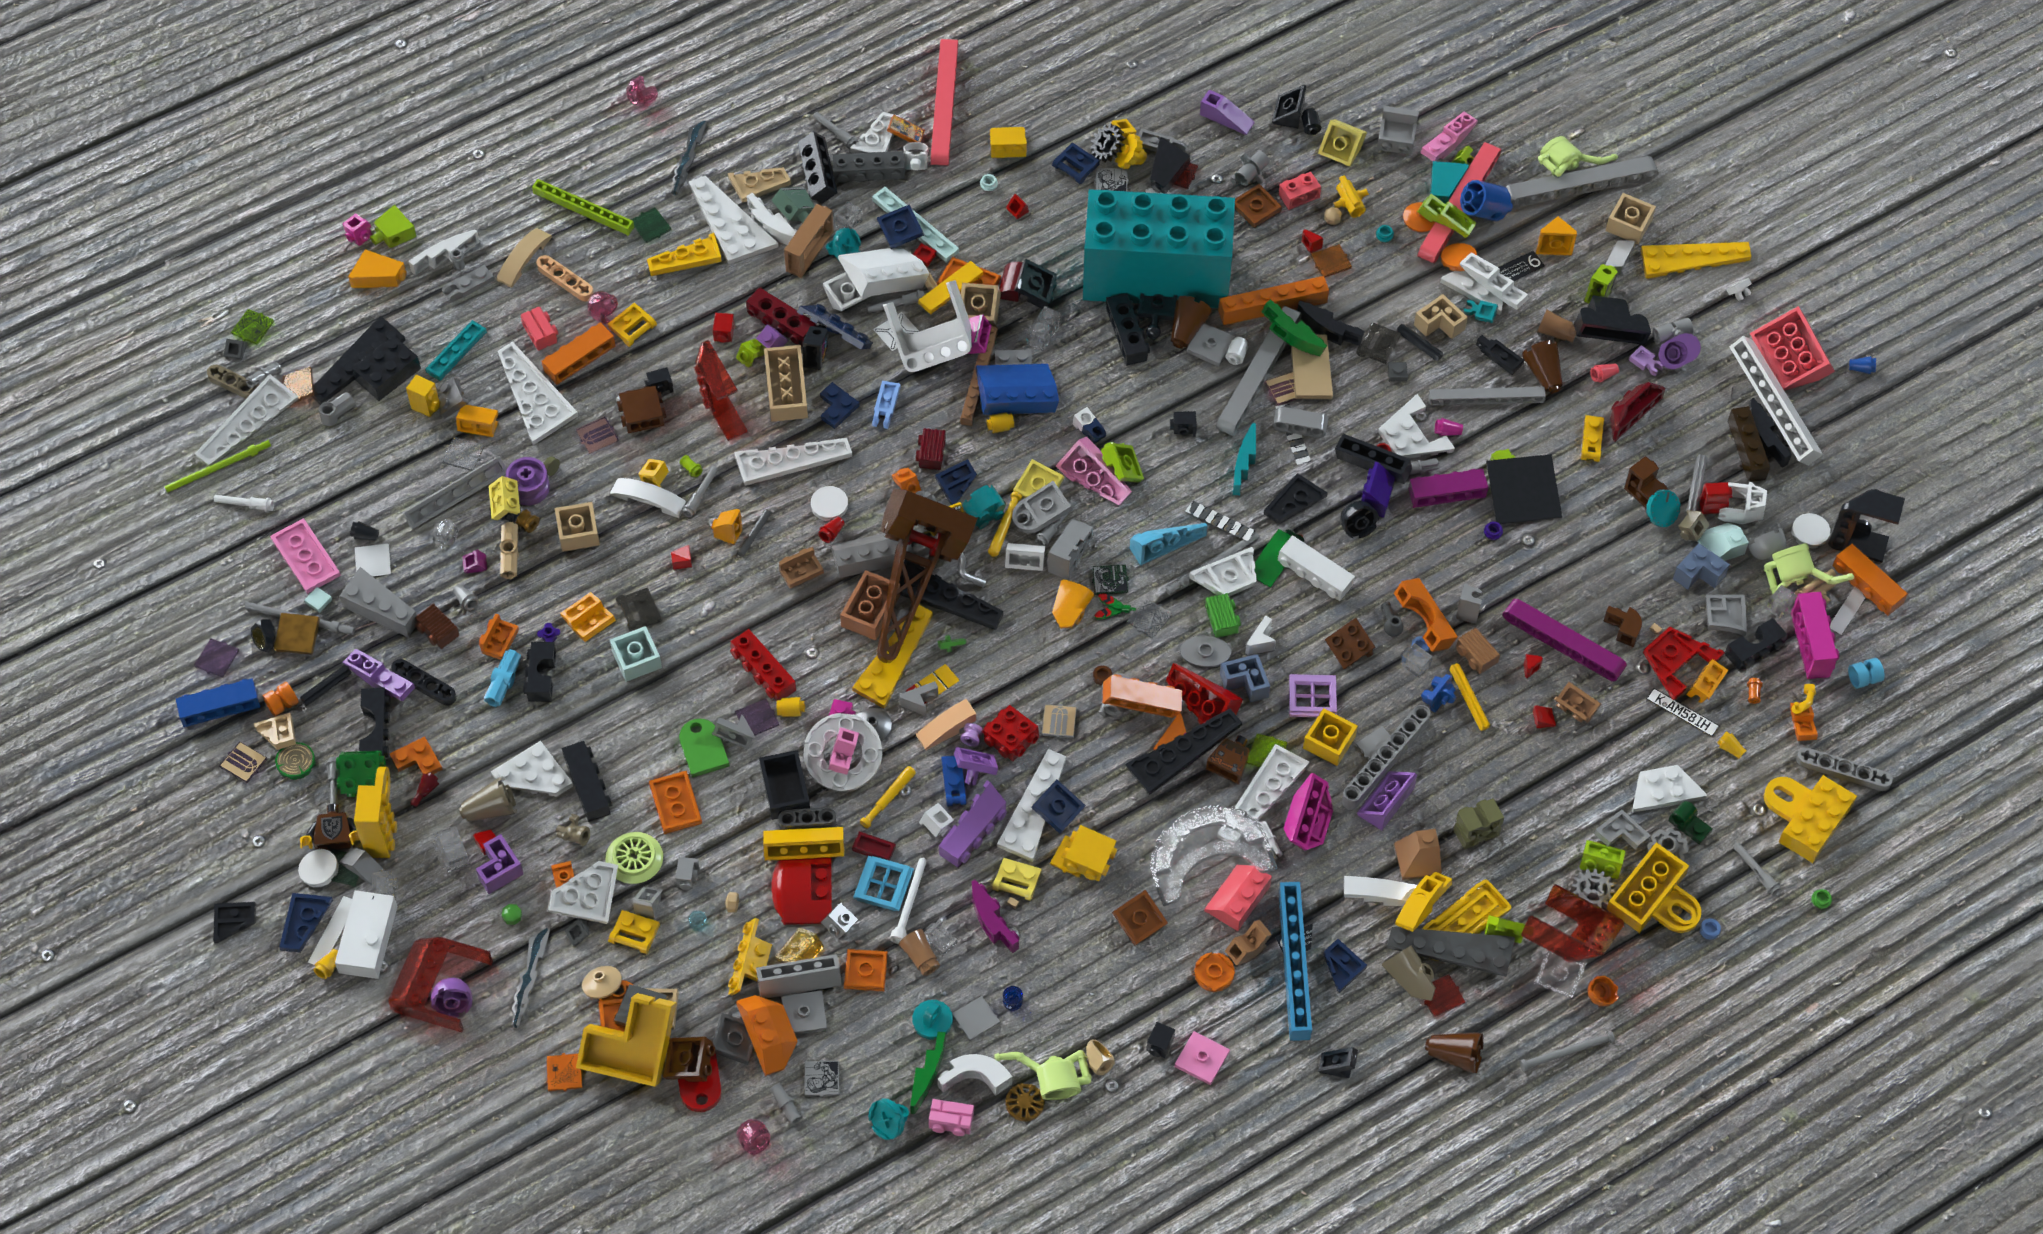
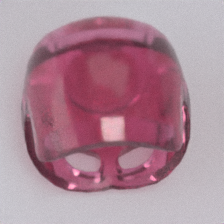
M641 75L632 79L626 88L628 100L636 106L650 104L658 97L656 87L650 86L646 88L644 86V77Z
M595 292L588 300V313L596 321L608 324L611 320L607 319L606 316L616 310L618 301L614 295L607 292Z
M752 1118L739 1126L737 1129V1139L747 1153L755 1155L768 1147L770 1133L760 1120Z

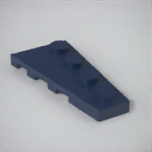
M823 305L799 306L797 313L801 315L808 314L811 316L810 320L814 323L827 325L826 329L828 331L842 334V339L861 350L870 349L873 344L867 335L861 332L858 333L851 324L844 323L836 314L827 312L826 307Z

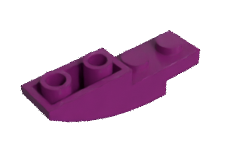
M974 879L972 881V900L981 927L993 944L1001 940L1012 953L1016 952L1019 949V936L1015 931L1008 929L1005 920L1000 916L1001 906L997 899L991 898L986 887Z

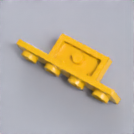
M757 918L746 922L743 927L744 936L738 946L739 955L733 964L734 973L728 983V995L730 996L740 992L744 976L758 982L756 968L767 966L772 944L755 937L759 922Z

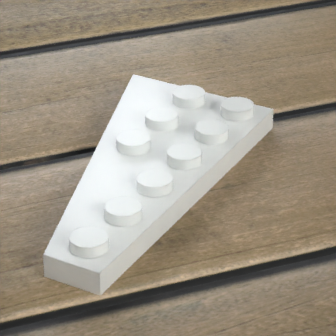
M706 176L689 181V186L712 233L715 234L716 241L728 265L779 247L775 239Z
M514 342L509 343L498 351L500 361L533 446L578 417V412Z

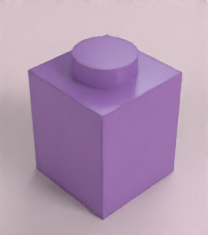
M768 324L756 338L766 348L784 347L788 342V339Z

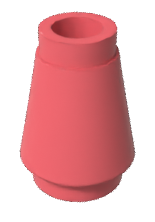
M1616 363L1595 365L1590 370L1592 380L1599 383L1619 373V367Z

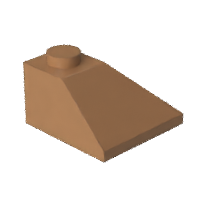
M1436 829L1415 831L1394 843L1402 880L1425 877L1426 875L1431 876L1434 872L1442 873L1440 846Z

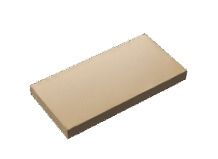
M1317 335L1327 345L1321 356L1312 355L1291 346L1295 399H1332L1333 391L1327 335Z

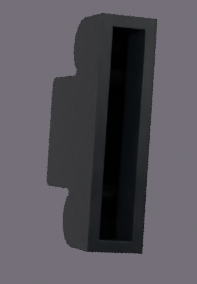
M1592 296L1588 307L1581 308L1574 322L1577 337L1645 345L1651 334L1647 318L1641 314L1631 316L1626 300Z

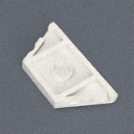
M1453 271L1442 276L1440 283L1478 304L1480 300L1498 304L1497 314H1501L1503 301L1485 289L1466 271Z
M1250 547L1191 571L1189 577L1216 595L1228 593L1231 596L1251 588L1257 582L1255 561L1253 560L1254 549Z
M1678 765L1641 771L1638 776L1632 813L1678 805L1683 801L1694 802L1704 800L1707 795Z

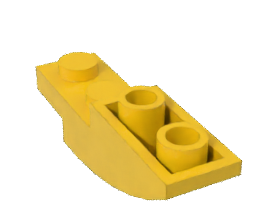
M1434 872L1430 877L1426 875L1409 896L1395 925L1414 932L1432 912L1433 904L1452 885V878Z

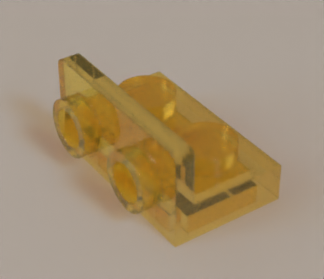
M799 927L775 958L780 963L815 958L824 945L817 934Z

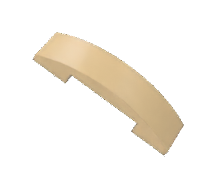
M538 228L529 232L515 246L504 262L496 278L497 281L512 288L522 276L521 270L538 249L542 250L546 246L552 235Z

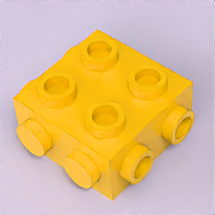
M1080 825L1078 830H1073L1069 839L1072 842L1070 848L1066 846L1062 854V858H1064L1063 866L1071 872L1083 874L1089 880L1100 881L1101 876H1106L1110 865L1107 864L1109 859L1113 860L1118 849L1114 847L1117 840Z

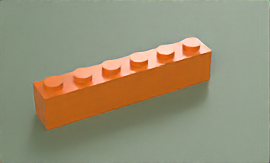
M1324 276L1227 296L1219 298L1218 312L1223 325L1264 317L1261 311L1270 299L1278 304L1281 310L1284 306L1297 310L1299 301L1311 303L1314 306L1328 303L1329 288Z

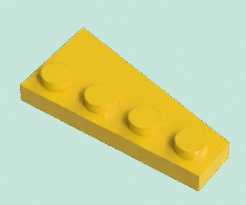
M711 233L708 235V238L703 240L701 238L693 241V244L684 246V244L678 246L673 252L666 251L648 258L647 263L650 275L655 276L722 262L715 234Z

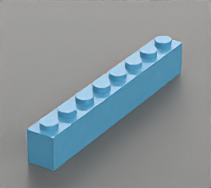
M1280 882L1278 895L1290 1041L1310 1040L1312 1022L1300 882Z

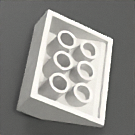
M902 247L838 256L839 261L861 297L921 289L924 287L930 274L922 260Z

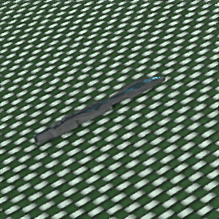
M702 121L689 128L686 151L680 154V161L676 164L675 176L672 178L674 185L671 193L673 195H678L680 188L688 177L687 171L692 166L696 156L694 152L696 144L701 143L707 121Z

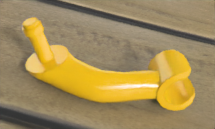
M1814 684L1804 685V695H1807V697L1801 703H1794L1791 708L1794 714H1800L1812 706L1814 696L1816 695Z

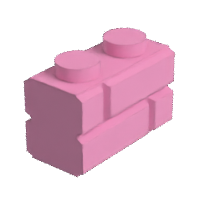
M932 1099L928 1122L929 1128L936 1133L950 1131L956 1136L970 1135L974 1105Z

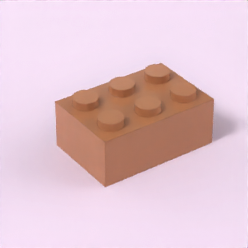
M865 570L840 614L841 627L876 640L882 628L890 580ZM900 593L896 595L894 606L900 597Z

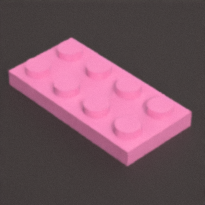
M304 518L270 536L272 542L307 594L316 587L319 588L341 576L339 570Z

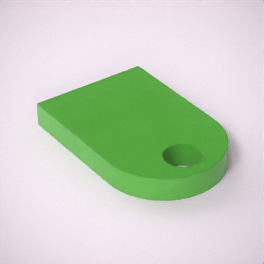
M694 719L687 722L679 734L680 744L692 778L730 766L721 738L712 735L715 725L706 719ZM695 726L702 728L698 733L692 732L691 729Z

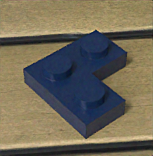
M833 382L820 393V398L831 405L821 414V420L833 429H836L860 406L859 401Z

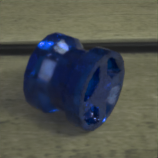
M1009 986L1004 990L1003 1005L1006 1009L1016 1011L1023 1005V992L1019 987Z

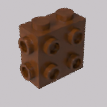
M656 386L619 393L620 401H617L619 412H623L624 416H620L623 427H627L628 434L664 426V418H667L665 408L660 406L663 400L661 392L657 393Z

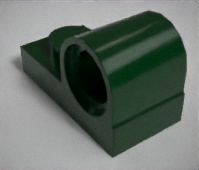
M1683 801L1670 815L1668 821L1700 845L1712 832L1713 828L1697 817L1698 811L1692 803Z

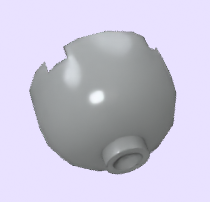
M1782 528L1778 529L1779 533L1775 534L1773 530L1755 538V543L1753 544L1749 541L1748 549L1751 554L1759 560L1768 559L1769 562L1774 561L1772 554L1784 550L1786 547V538Z

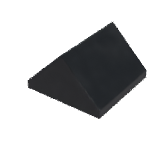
M1305 84L1278 95L1272 119L1274 125L1299 128L1307 86Z

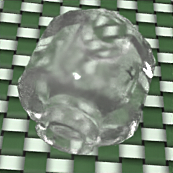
M450 520L438 521L435 524L431 533V539L437 547L449 548L454 544L459 532L456 524Z

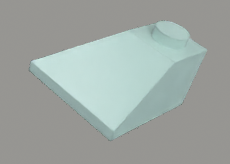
M1729 522L1707 529L1697 541L1724 561L1744 555L1749 544L1742 529Z

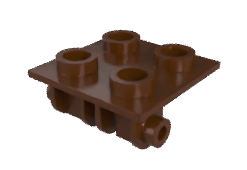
M1354 618L1325 639L1344 670L1363 656L1371 657L1374 654L1372 652L1373 649L1376 648L1357 618Z

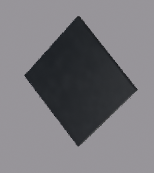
M1552 454L1486 461L1496 522L1506 524L1562 518Z

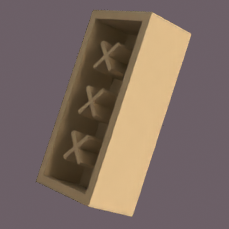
M801 345L764 348L771 422L808 418Z

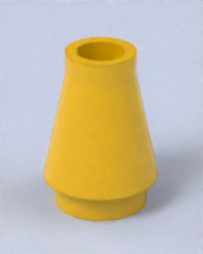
M1727 731L1717 741V744L1720 745L1719 748L1736 756L1738 759L1747 751L1736 737Z
M332 949L315 963L313 971L318 977L327 979V977L332 976L336 967L335 961L338 950Z

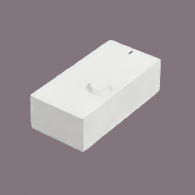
M354 891L335 961L339 974L379 979L398 907L394 896Z

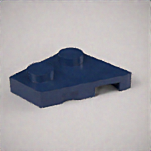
M968 459L935 475L936 481L951 505L956 504L977 477V473Z

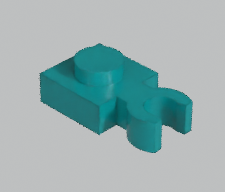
M1467 300V305L1472 306V308H1464V314L1468 316L1475 314L1476 320L1493 323L1498 310V304L1480 300L1479 305H1477L1474 301Z

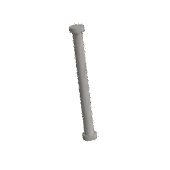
M1609 1030L1606 1031V1034L1529 1060H1520V1067L1523 1072H1526L1534 1066L1606 1042H1615L1613 1032Z

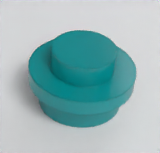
M1382 225L1376 230V238L1379 241L1389 242L1393 239L1394 232L1390 226Z

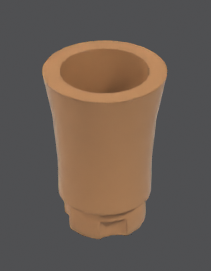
M1546 309L1537 333L1573 342L1576 335L1573 322Z
M922 929L909 933L899 942V946L907 953L923 976L932 974L940 967L937 957L932 951Z

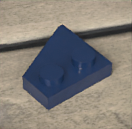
M1339 939L1334 941L1323 953L1339 993L1367 969V964Z

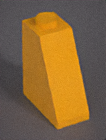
M365 249L348 278L352 288L398 287L401 281L405 280L407 271L405 270L404 262Z

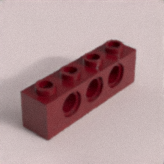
M760 287L746 301L747 312L751 317H756L764 325L768 324L775 328L782 335L791 339L793 343L799 344L802 347L809 327H817V324L811 321L809 317L797 313L796 309Z

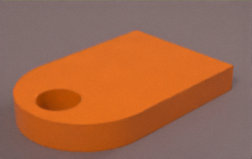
M622 980L620 985L624 989L622 994L615 995L613 993L606 998L599 999L600 1023L602 1027L625 1032L626 1026L616 1024L614 1019L629 984L633 985L632 983Z

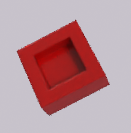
M921 243L913 255L922 260L925 266L928 267L937 255V251Z

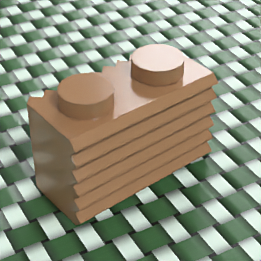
M1476 627L1458 638L1457 652L1461 656L1466 657L1470 667L1478 671L1479 674L1499 662L1500 654Z

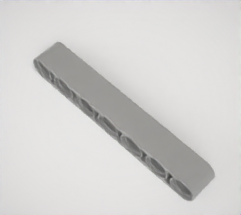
M1416 706L1347 785L1342 797L1344 808L1348 810L1356 809L1424 731L1430 719V709L1427 706ZM1372 769H1376V770H1378L1379 772H1373V771H1371V770H1372Z

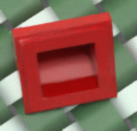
M1017 194L1013 195L1006 206V209L1016 219L1029 212L1028 205Z
M1525 655L1523 665L1526 678L1531 677L1541 668L1543 657Z

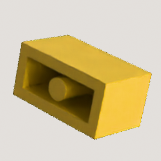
M415 375L406 387L411 409L431 417L440 407L436 385L432 381Z

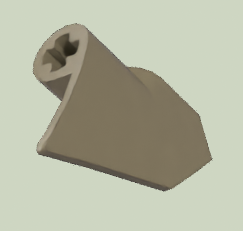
M1412 945L1382 963L1387 972L1412 997L1433 1000L1436 989L1431 982L1434 978L1433 970L1428 964L1421 963V959Z

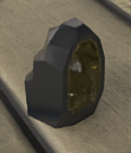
M264 619L256 622L251 627V637L259 650L269 653L274 647L275 628L270 619Z

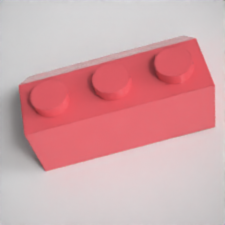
M1236 865L1204 911L1239 931L1270 888L1272 876L1256 866Z

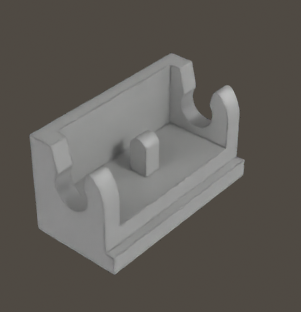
M1465 583L1456 619L1476 624L1482 600L1474 598L1472 594L1481 595L1482 591Z

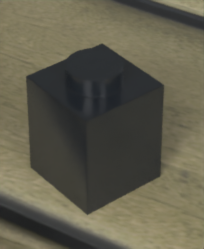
M1156 1022L1147 1041L1146 1051H1149L1155 1057L1161 1056L1165 1058L1175 1038L1176 1029Z

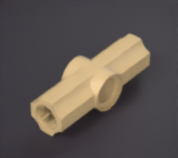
M506 522L501 525L500 576L506 579H513L517 576L519 557L518 524Z

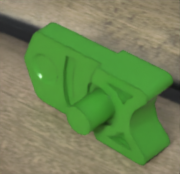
M945 635V640L937 641L938 647L940 649H947V652H952V646L967 643L964 638L951 640L950 635Z

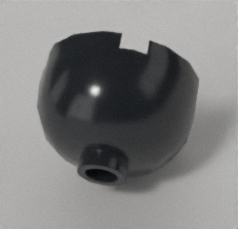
M1353 501L1342 510L1340 523L1344 532L1350 538L1356 536L1364 538L1376 529L1379 515L1368 502Z

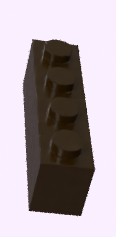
M1750 407L1733 408L1727 422L1747 481L1766 480L1770 465Z

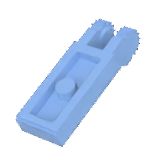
M882 380L874 408L872 426L877 427L879 416L882 415L885 416L884 428H889L901 388L899 383Z

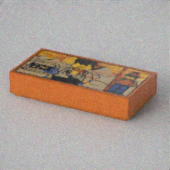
M896 115L891 117L887 128L888 132L910 143L921 142L925 132L924 129Z

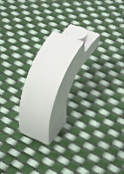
M979 1054L963 1055L951 1060L950 1071L942 1072L938 1078V1088L942 1093L960 1081L969 1078L983 1081L995 1096L1012 1085V1076L1001 1063L991 1057Z

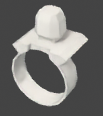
M921 142L906 144L903 148L905 169H927L928 146ZM922 150L924 152H920V154L914 155L908 151Z

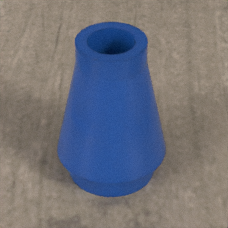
M1868 356L1850 359L1849 370L1871 374V372L1876 373V358Z

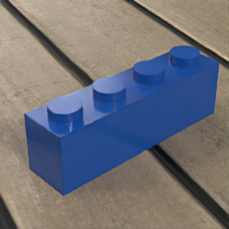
M253 678L243 679L233 684H224L214 689H205L199 693L186 694L176 698L178 713L183 727L261 707Z

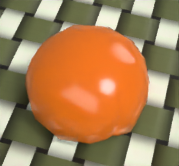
M1597 976L1590 981L1587 991L1592 1003L1597 1006H1610L1619 999V996H1617L1618 986L1614 984L1612 979L1606 976Z

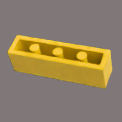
M843 827L763 831L764 861L844 856Z

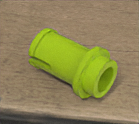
M687 455L680 459L679 464L689 471L691 477H699L703 469L700 464H696Z

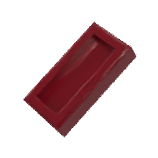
M859 831L852 846V851L865 856H874L890 861L896 844Z

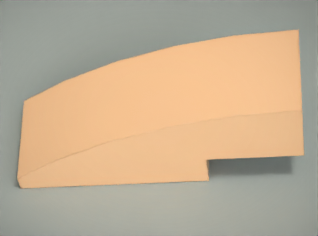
M964 699L934 718L916 733V737L924 749L928 750L959 734V729L965 727L966 723L975 722L976 712L968 700Z

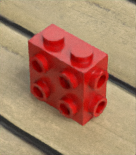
M1009 705L1007 708L1002 709L992 722H988L983 729L984 741L989 747L997 749L1002 757L1014 761L1017 757H1021L1031 744L1033 745L1039 739L1038 725Z

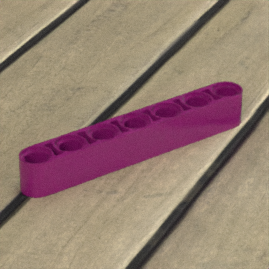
M1513 599L1502 613L1503 618L1507 622L1610 681H1617L1627 667L1626 662L1621 657L1519 599Z

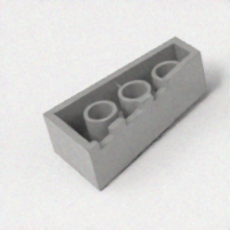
M361 567L340 595L343 608L408 638L416 627L415 617L417 615L415 610Z

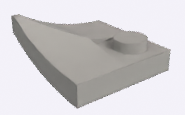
M1706 595L1708 630L1728 631L1746 636L1745 595Z

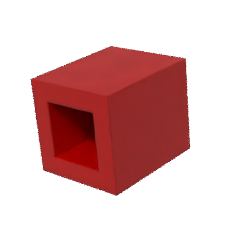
M715 313L713 324L714 341L722 343L732 342L735 325L734 314Z

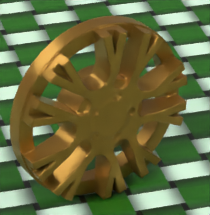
M1023 1083L1012 1087L1006 1097L1008 1113L1019 1121L1026 1122L1036 1119L1044 1109V1099H1042L1040 1089L1036 1088L1035 1085L1033 1086V1084ZM1023 1088L1029 1089V1092L1025 1093ZM1012 1094H1014L1017 1096V1099H1012L1010 1097ZM1038 1096H1039L1040 1099H1041V1101H1034V1100H1033L1035 1097H1038ZM1015 1108L1020 1110L1017 1115L1012 1112ZM1032 1109L1036 1114L1030 1116L1028 1111ZM1022 1111L1026 1112L1025 1117H1022Z

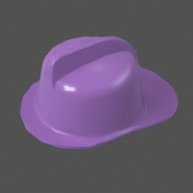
M1688 333L1680 334L1666 341L1659 349L1658 356L1661 364L1668 369H1676L1693 361L1700 353V341L1696 336Z

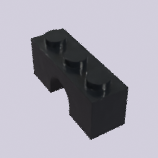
M1771 618L1758 626L1755 638L1759 643H1750L1744 636H1741L1727 645L1725 656L1738 671L1743 668H1749L1756 660L1766 658L1771 651L1781 649L1785 645L1788 634L1774 618Z
M531 641V649H527L529 666L525 667V677L528 678L527 683L524 682L523 692L527 694L528 702H552V677L541 675L540 672L546 668H555L557 652L555 642Z

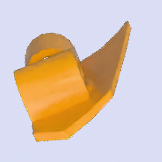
M1061 580L1052 611L1060 629L1070 628L1074 624L1078 625L1081 622L1086 607L1094 597V593L1089 588L1072 581Z

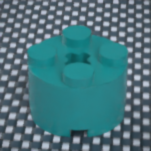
M985 485L970 494L972 498L969 501L965 500L962 504L967 514L978 518L975 526H978L979 529L985 528L989 521L993 519H1001L1004 515L1003 510L1006 507L1005 501L993 485H991V488Z

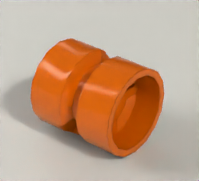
M287 682L277 686L276 691L270 690L262 695L265 704L274 717L283 713L285 707L291 708L299 703L296 694Z

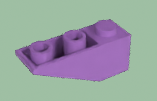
M1208 90L1201 100V116L1244 135L1248 134L1255 123L1225 96Z

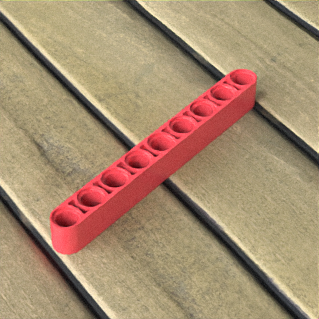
M954 39L940 40L931 165L949 166L958 57V40Z
M1484 142L1449 199V202L1462 212L1460 197L1463 188L1472 180L1485 182L1500 156V148ZM1435 222L1419 249L1418 257L1435 264L1453 235L1454 230Z

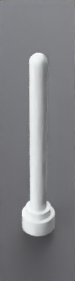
M920 858L898 926L891 932L889 939L893 943L899 944L907 935L905 928L927 862L925 858Z

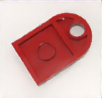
M716 1054L710 1058L712 1073L710 1076H707L706 1082H688L685 1079H678L681 1100L692 1111H709L721 1099L722 1089ZM699 1097H706L708 1099L704 1105H699L696 1101Z

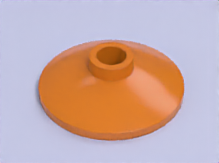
M1423 202L1410 204L1403 213V220L1406 226L1417 232L1430 231L1435 224L1434 221L1430 222L1417 212Z

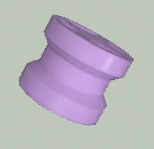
M966 723L964 727L965 732L961 735L960 740L968 746H978L980 742L979 737L983 734L982 727L974 723Z

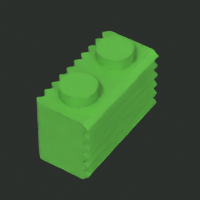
M1228 593L1207 597L1205 608L1215 637L1219 638L1237 634L1241 621L1239 615L1235 616L1234 610H1236L1234 600L1229 598Z

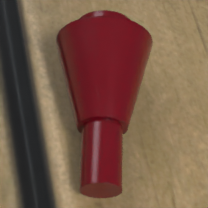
M430 772L428 774L423 773L416 791L417 793L410 804L417 807L423 797H426L439 785L437 782L439 778Z

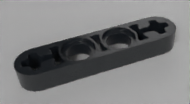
M397 659L392 663V672L412 682L418 691L445 706L455 703L457 697L455 690L448 684L404 659ZM398 667H399V668L404 667V670H405V671H403V670H401V669H400L399 671H397V668H398ZM415 674L421 675V679L418 681H412L411 677ZM430 683L437 685L434 690L426 689ZM450 693L451 697L447 696L444 698L443 694L448 695Z

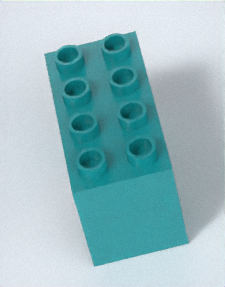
M1089 189L1084 248L1083 300L1106 302V297L1127 293L1129 300L1132 299L1133 303L1139 304L1140 295L1144 293V296L1160 294L1164 297H1173V295H1177V300L1179 296H1191L1195 298V302L1200 303L1201 300L1209 305L1210 308H1218L1219 298L1229 296L1235 198ZM1160 300L1154 301V303L1158 305L1163 303Z

